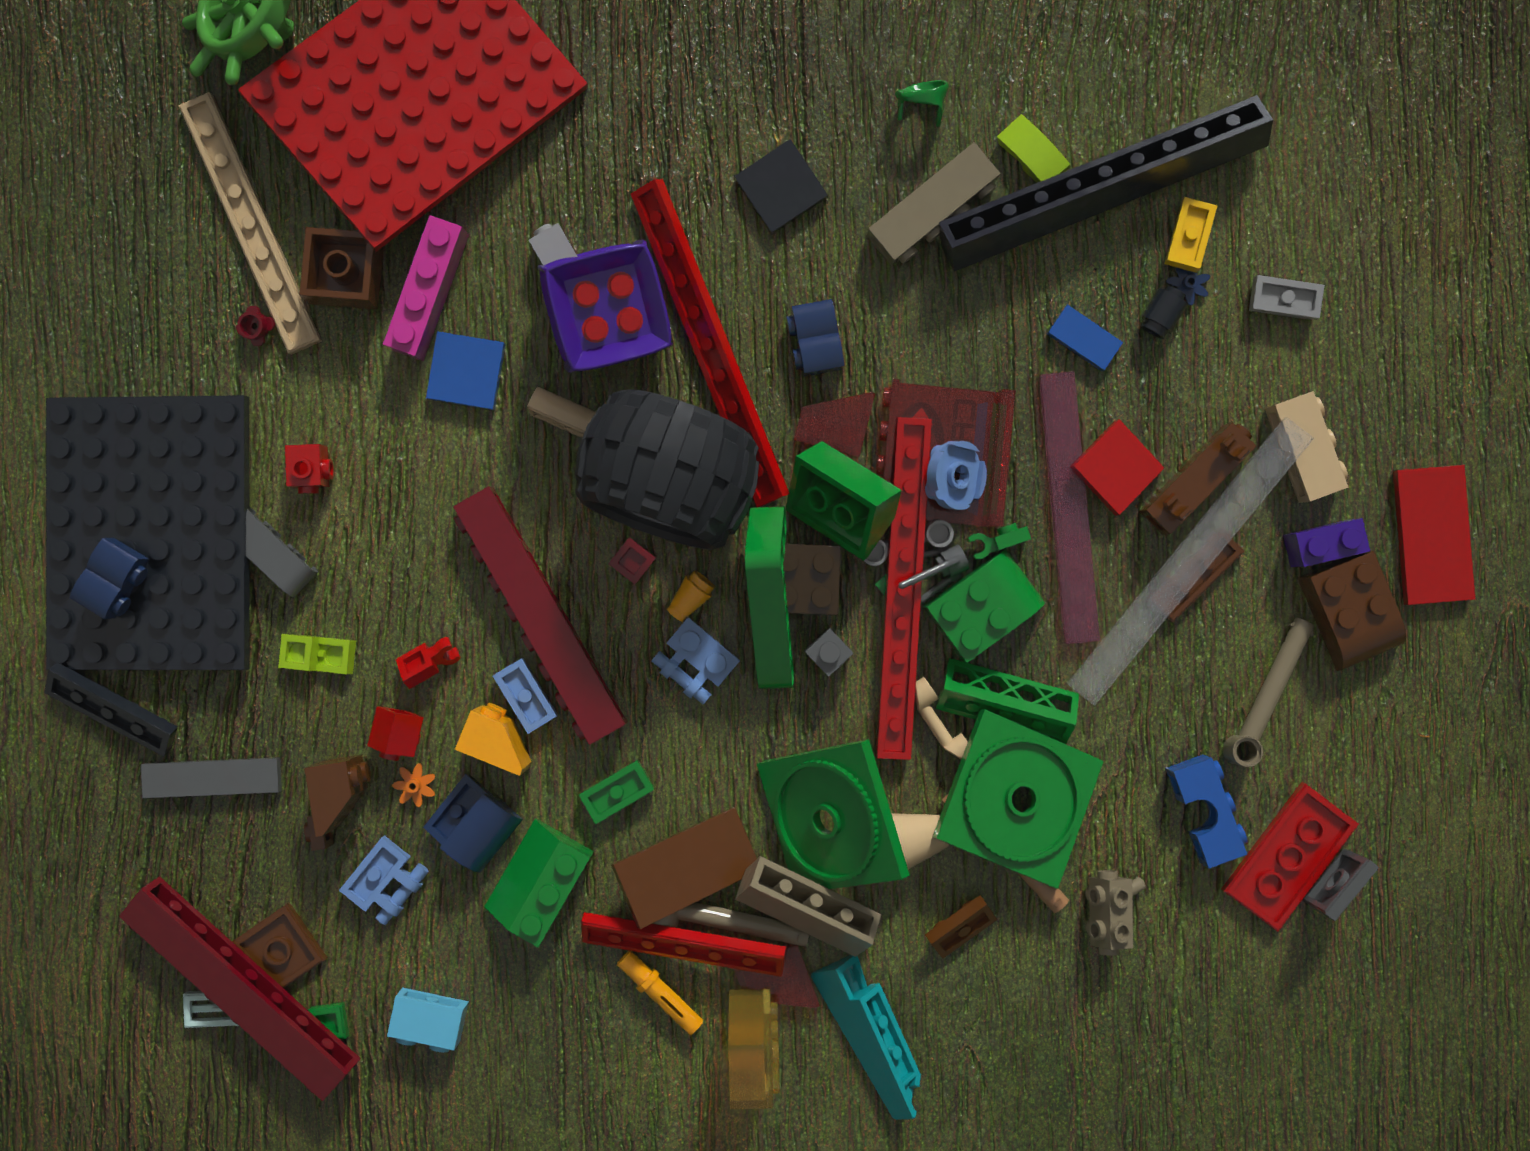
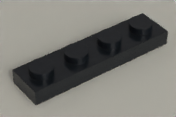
M56 662L48 670L45 694L163 757L172 749L178 726Z

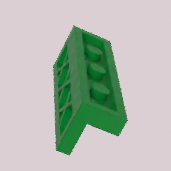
M951 658L947 661L944 682L938 695L939 699L936 701L935 709L974 720L977 719L980 709H986L1059 742L1067 743L1077 723L1079 693ZM953 673L965 674L972 682L964 684L953 681ZM990 681L998 683L1004 691L1001 693L993 692L986 686V683ZM1022 690L1031 692L1037 700L1033 702L1023 700L1018 692ZM1057 699L1069 703L1068 712L1056 709L1050 701Z

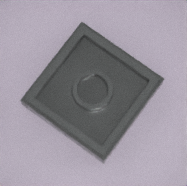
M1343 849L1302 901L1312 909L1336 921L1379 867L1371 860Z

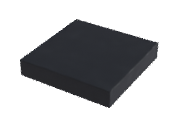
M791 139L734 176V180L771 235L828 198V194Z

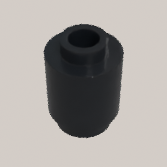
M1167 286L1166 289L1158 288L1141 316L1143 321L1140 327L1147 333L1160 339H1164L1167 333L1171 334L1188 306L1187 302L1183 300L1185 294L1171 286Z

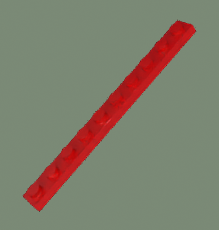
M663 178L653 179L632 192L631 197L719 415L746 430L759 447L756 454V460L759 462L758 479L753 499L756 507L764 506L789 495V490Z
M896 417L892 484L901 489L902 492L896 516L889 526L876 757L881 759L911 760L922 581L904 589H900L898 585L900 582L923 572L927 508L925 486L930 459L932 419Z

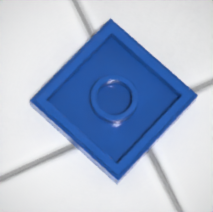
M437 331L426 398L495 410L506 344L499 341Z

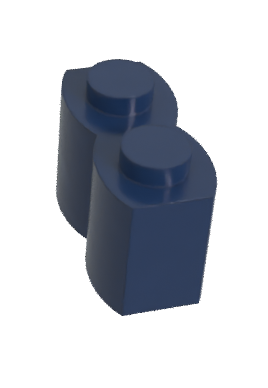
M832 299L792 306V315L786 316L789 336H796L798 349L792 350L796 370L802 369L804 377L844 370L843 352Z
M102 538L92 552L86 569L76 581L71 591L70 599L103 619H112L123 615L131 604L129 597L132 588L140 585L147 576L148 569L146 566L149 558L115 538Z

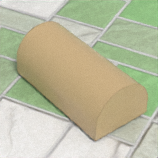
M540 387L535 389L527 405L530 416L583 438L587 425L596 413L591 409Z

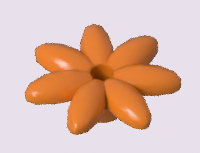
M421 763L414 767L412 773L404 767L399 769L400 775L404 780L394 782L392 787L397 790H404L399 799L401 804L407 802L412 797L415 805L421 807L422 795L428 797L435 796V792L426 786L435 779V775L427 774L422 776L423 769Z

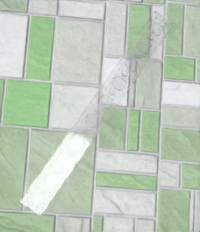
M1288 417L1283 418L1067 682L1071 688L1094 706L1313 441L1314 438Z

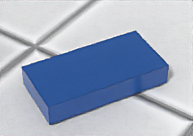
M1068 304L1047 332L1048 336L1100 371L1106 369L1123 344L1121 340Z

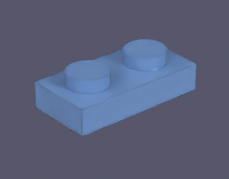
M524 658L519 659L493 675L527 734L558 716Z

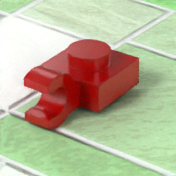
M444 637L430 648L426 643H423L395 660L403 683L411 689L439 673L437 665H452L458 662L461 656L458 649L452 647L450 639Z

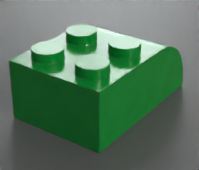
M1004 548L928 602L923 608L961 661L968 663L1034 615L1044 606L1045 601L1008 550Z

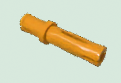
M629 950L620 958L617 966L637 984L636 989L640 993L645 992L690 1036L702 1025L703 1019L659 977L660 973L655 968L651 970Z

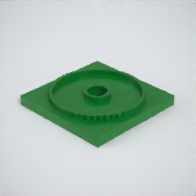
M980 709L932 838L1049 887L1058 889L1104 761L986 709ZM1022 786H1025L1032 796L1031 805L1024 812L1016 810L1012 803L1014 791Z
M869 739L769 759L757 764L788 870L828 889L902 880L910 875ZM821 810H825L831 815L834 822L833 831H829L822 824L820 819Z

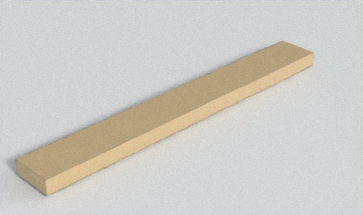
M208 92L178 105L288 354H295L322 342L305 301L299 295L300 290L214 96Z

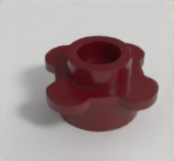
M249 306L246 312L239 317L236 330L239 335L250 339L252 345L262 346L265 343L267 333L274 329L275 321L272 317L263 315L259 307ZM254 323L258 324L257 329H254Z

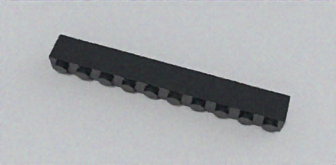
M1258 95L943 220L939 222L941 247L955 272L1269 146L1273 118Z

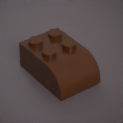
M1374 551L1342 558L1297 578L1337 671L1346 669L1405 643L1406 630L1402 616Z

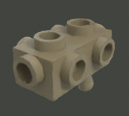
M1098 870L1096 877H1089V885L1086 888L1085 895L1090 903V919L1086 923V931L1090 936V946L1098 947L1100 955L1115 956L1119 955V949L1133 948L1132 896L1146 888L1145 882L1140 877L1134 880L1118 877V871Z

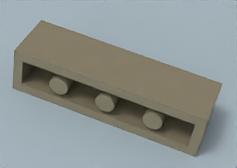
M973 142L869 227L866 236L891 266L898 261L905 264L918 253L915 247L926 239L930 243L940 235L939 222L970 210L971 208L968 204L977 196L980 200H983L997 188L994 183L999 177L1000 172L978 145Z
M761 856L745 870L735 898L737 901L855 957L873 945L882 915Z

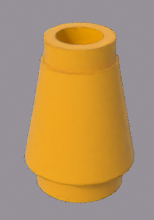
M694 570L691 575H686L671 605L667 608L668 612L677 620L683 622L686 617L712 597L711 592L715 588L714 584L700 572Z

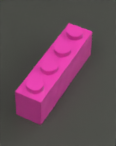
M429 215L383 345L392 351L424 361L469 234L462 226Z

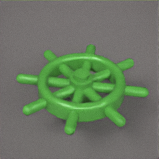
M199 0L197 12L184 17L182 20V25L185 29L197 30L198 37L203 45V48L189 67L190 73L196 77L201 76L217 55L227 61L225 81L229 85H236L240 79L242 61L255 56L267 44L273 49H280L283 46V40L288 39L293 33L294 22L285 17L291 0Z

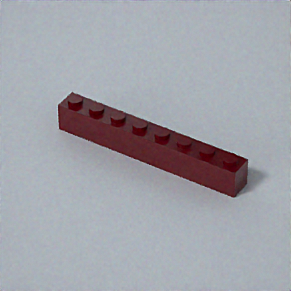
M488 486L453 506L457 515L453 516L456 525L463 534L468 532L474 543L470 546L472 553L480 564L485 562L491 574L487 575V578L496 593L502 591L508 603L504 605L508 616L514 623L519 621L525 632L521 634L524 644L530 652L535 650L542 661L538 664L540 672L547 682L550 680L554 682L559 691L555 693L559 705L564 711L569 709L574 717L575 722L572 723V727L581 741L586 739L588 744L591 745L624 726L628 722L496 490Z
M160 876L141 888L119 917L129 925L131 930L139 934L159 955L171 963L183 977L193 983L205 994L207 999L214 1002L235 1024L246 1031L259 1046L268 1051L281 1063L283 1068L290 1071L320 1100L324 1101L360 1061L361 1058Z

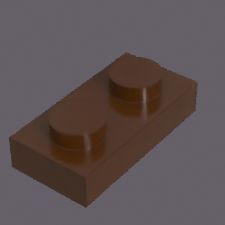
M979 895L974 900L964 903L960 910L946 920L935 924L933 929L926 933L925 936L943 959L998 919L981 895Z

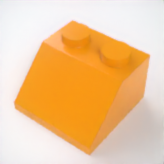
M492 703L471 710L455 750L518 776L528 770L532 761L514 719L506 715L507 710Z

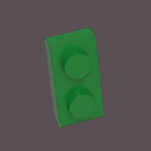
M637 759L581 792L579 797L594 823L597 824L655 790V787Z

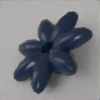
M1175 267L1179 277H1170L1166 280L1167 284L1178 287L1176 289L1185 294V299L1189 306L1194 304L1195 294L1202 297L1208 296L1207 290L1200 284L1210 279L1209 274L1197 275L1195 272H1187V270Z

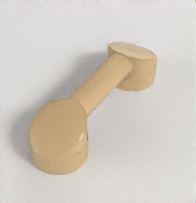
M925 677L920 678L916 681L915 703L918 712L942 748L955 757L962 759L968 741L962 733L954 738L951 737L931 707V704L939 699Z

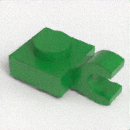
M1013 523L996 529L998 536L992 538L981 533L970 535L967 538L968 542L979 540L983 544V550L972 555L973 559H983L992 552L1031 540L1028 527L1018 528L1017 524Z

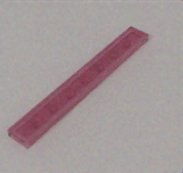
M1071 371L1039 375L1064 644L1100 641L1085 483L1070 468L1082 455L1075 373Z

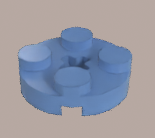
M948 441L943 445L934 446L930 453V461L927 468L926 495L930 499H934L941 507L954 510L967 509L970 507L969 504L973 499H979L985 489L987 468L985 461L979 460L976 453L980 452L978 448L966 441ZM955 470L957 473H960L959 480L954 479Z

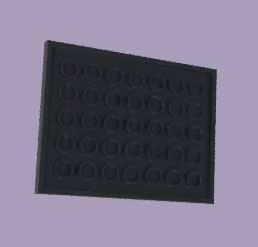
M248 396L46 398V670H49L56 662L71 670L250 669V559L246 556L247 509L250 511ZM102 538H115L149 558L146 566L148 569L147 576L140 585L132 588L129 597L131 604L128 610L123 615L112 619H103L70 599V594L76 581L86 569L92 552Z

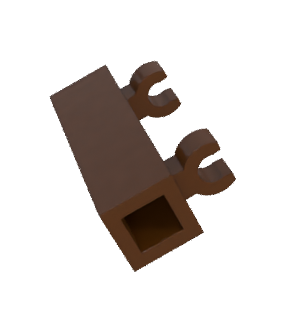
M1231 422L1223 425L1143 506L1139 513L1162 535L1171 534L1254 450L1256 445L1250 440L1252 438L1251 433L1240 424L1235 425Z

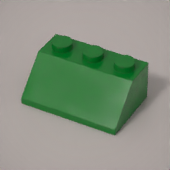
M821 441L796 455L786 511L864 561L869 557L894 520L902 490Z
M535 818L484 907L509 932L539 948L594 851Z

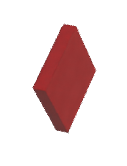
M1120 419L1115 420L1070 466L1115 516L1120 515L1164 469L1162 464Z

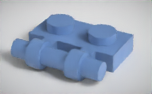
M688 617L667 642L676 651L674 656L669 659L659 651L651 662L661 669L659 673L666 679L670 677L684 688L683 693L690 699L693 696L701 704H704L712 694L703 688L702 684L708 678L716 686H719L740 660ZM684 659L700 671L694 679L678 667Z
M384 835L339 891L365 912L374 902L377 903L382 909L376 915V919L386 925L393 916L397 917L404 909L403 903L411 893H416L423 885L422 880L429 870L420 863L416 865L412 872L404 869V864L411 856ZM395 878L401 885L390 896L384 892V889Z

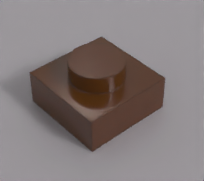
M312 815L308 816V822L304 824V834L308 843L311 842L312 851L326 849L333 845L332 831L322 837L315 838Z

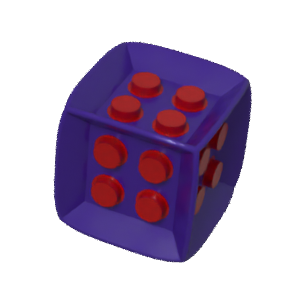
M636 240L633 244L604 247L576 254L578 257L562 258L544 266H537V269L540 271L541 288L559 352L564 360V369L568 373L611 366L672 347L670 322L652 255L645 240Z

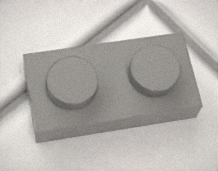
M1257 275L1253 277L1249 311L1308 320L1320 319L1325 285Z

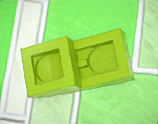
M1022 114L997 136L998 144L1022 164L1023 171L1037 183L1066 172L1071 168L1070 163L1054 144Z
M282 634L278 668L346 675L353 674L356 640Z

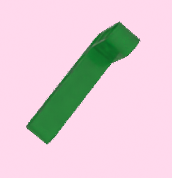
M785 506L750 508L745 546V571L759 689L793 688L794 686L793 656L784 571L787 532Z

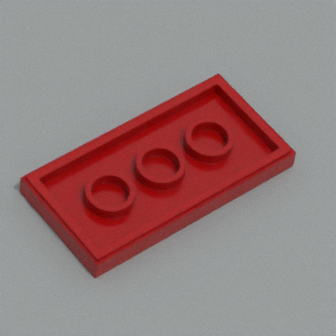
M1465 465L1393 471L1404 605L1476 600Z
M1301 782L1221 890L1278 932L1359 823L1306 783Z

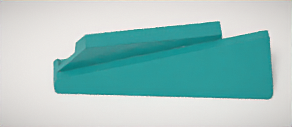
M849 955L811 973L813 982L892 1118L895 1120L914 1119L917 1111L912 1105L913 1089L920 1087L921 1073L880 983L867 986L859 958L853 955Z

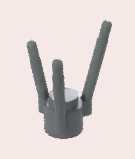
M947 545L945 547L925 550L923 559L939 556L934 559L936 566L900 582L898 587L904 589L937 573H940L942 577L947 576L921 596L922 605L950 583L961 579V573L969 569V563L959 545L951 548Z

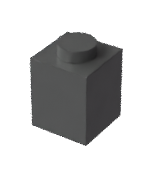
M829 627L804 650L828 677L853 654Z

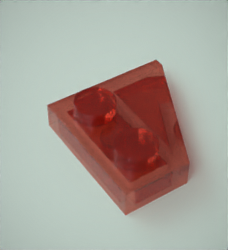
M790 944L786 946L783 976L781 977L734 969L744 998L747 1001L810 1008L820 1006L798 945Z

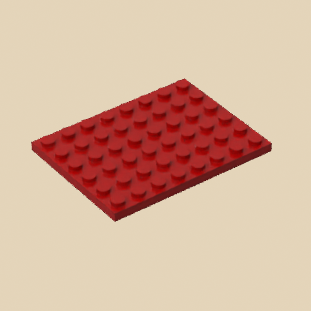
M358 0L240 87L238 91L241 97L373 250L377 252L587 89L588 83L516 0Z

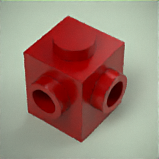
M321 444L285 445L286 487L298 488V494H319V488L330 487L329 479H333L334 465L332 459H328L327 446Z
M377 706L367 746L380 751L379 757L388 760L399 761L400 756L414 757L416 747L420 742V731L424 717L403 709Z

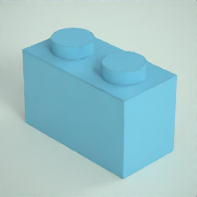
M402 988L395 996L387 1037L396 1038V1042L402 1045L411 1046L416 1043L429 1045V1048L436 1052L444 1053L449 1052V1050H455L461 1041L469 1001Z

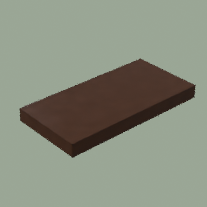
M731 807L611 864L637 928L642 929L742 880L745 870L757 858L736 808Z

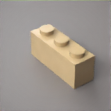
M1314 391L1265 408L1299 503L1310 502L1349 488L1346 482L1348 479L1347 469L1344 463L1338 460L1334 449L1337 445L1335 436L1326 427L1323 418L1325 409L1320 398L1315 396Z

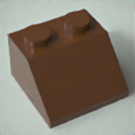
M363 754L324 760L304 768L315 838L322 837L338 828L368 788L367 782L371 780V772L368 762L363 761Z

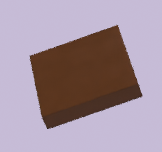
M290 902L232 941L283 988L328 958Z

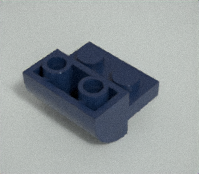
M465 774L423 828L441 844L440 849L464 867L481 873L523 819L502 799L494 797L473 776Z

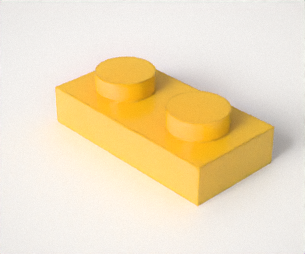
M1188 197L1183 198L1164 264L1198 273L1202 265L1217 205Z

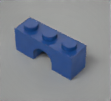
M1202 754L1165 768L1178 801L1187 804L1196 800H1204L1208 806L1209 815L1206 822L1202 826L1188 831L1199 862L1207 868H1212L1247 855L1244 844L1248 843L1247 836L1243 827L1240 824H1236L1232 812L1236 811L1235 803L1230 793H1225L1220 780L1224 779V774L1217 760L1213 761L1211 757Z

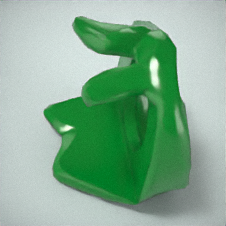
M934 80L913 84L903 90H897L895 96L898 99V120H902L904 101L937 105L935 122L936 127H940L945 108L944 99L949 88L948 82L945 80Z

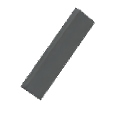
M280 757L144 763L141 764L142 798L281 792Z

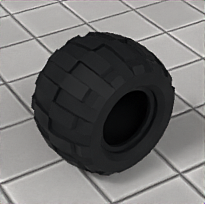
M631 389L621 390L609 395L607 403L598 408L586 427L577 452L575 477L578 484L575 493L584 506L611 520L672 542L700 549L713 550L725 546L728 535L735 534L747 515L757 487L759 462L756 460V454L759 447L746 430L710 411L652 392Z

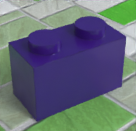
M1363 518L1344 520L1283 535L1290 567H1306L1371 552Z

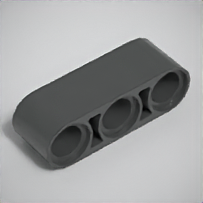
M250 507V511L247 509L246 556L279 588L291 597H295L318 573V570L314 566L310 568L304 562L306 558L290 543L286 545L280 539L281 535L267 521L262 522L255 516L257 512Z

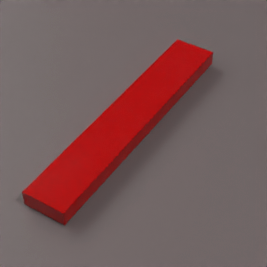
M584 912L581 920L583 943L779 977L783 976L786 946L657 924H650L642 929H638L634 920Z

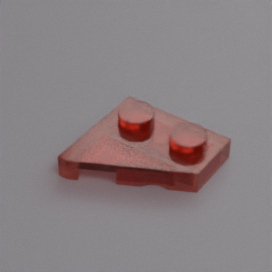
M869 392L802 407L794 441L812 446L823 441L843 454L860 457L876 393Z

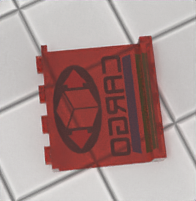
M892 379L890 387H884L882 407L888 408L887 421L880 422L879 441H885L883 455H877L876 475H881V478L892 484L896 417L932 419L930 453L934 446L943 445L948 441L970 442L980 451L976 452L979 460L985 461L987 480L980 498L973 499L969 504L970 507L964 510L943 508L934 499H930L927 496L926 521L941 519L952 524L994 528L1003 527L1016 390L1001 389L999 392L899 383L900 379ZM955 470L954 479L959 480L960 473H957Z

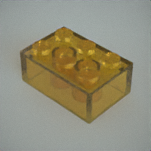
M770 989L729 990L728 1057L730 1109H773V1094H780L777 1002H770Z

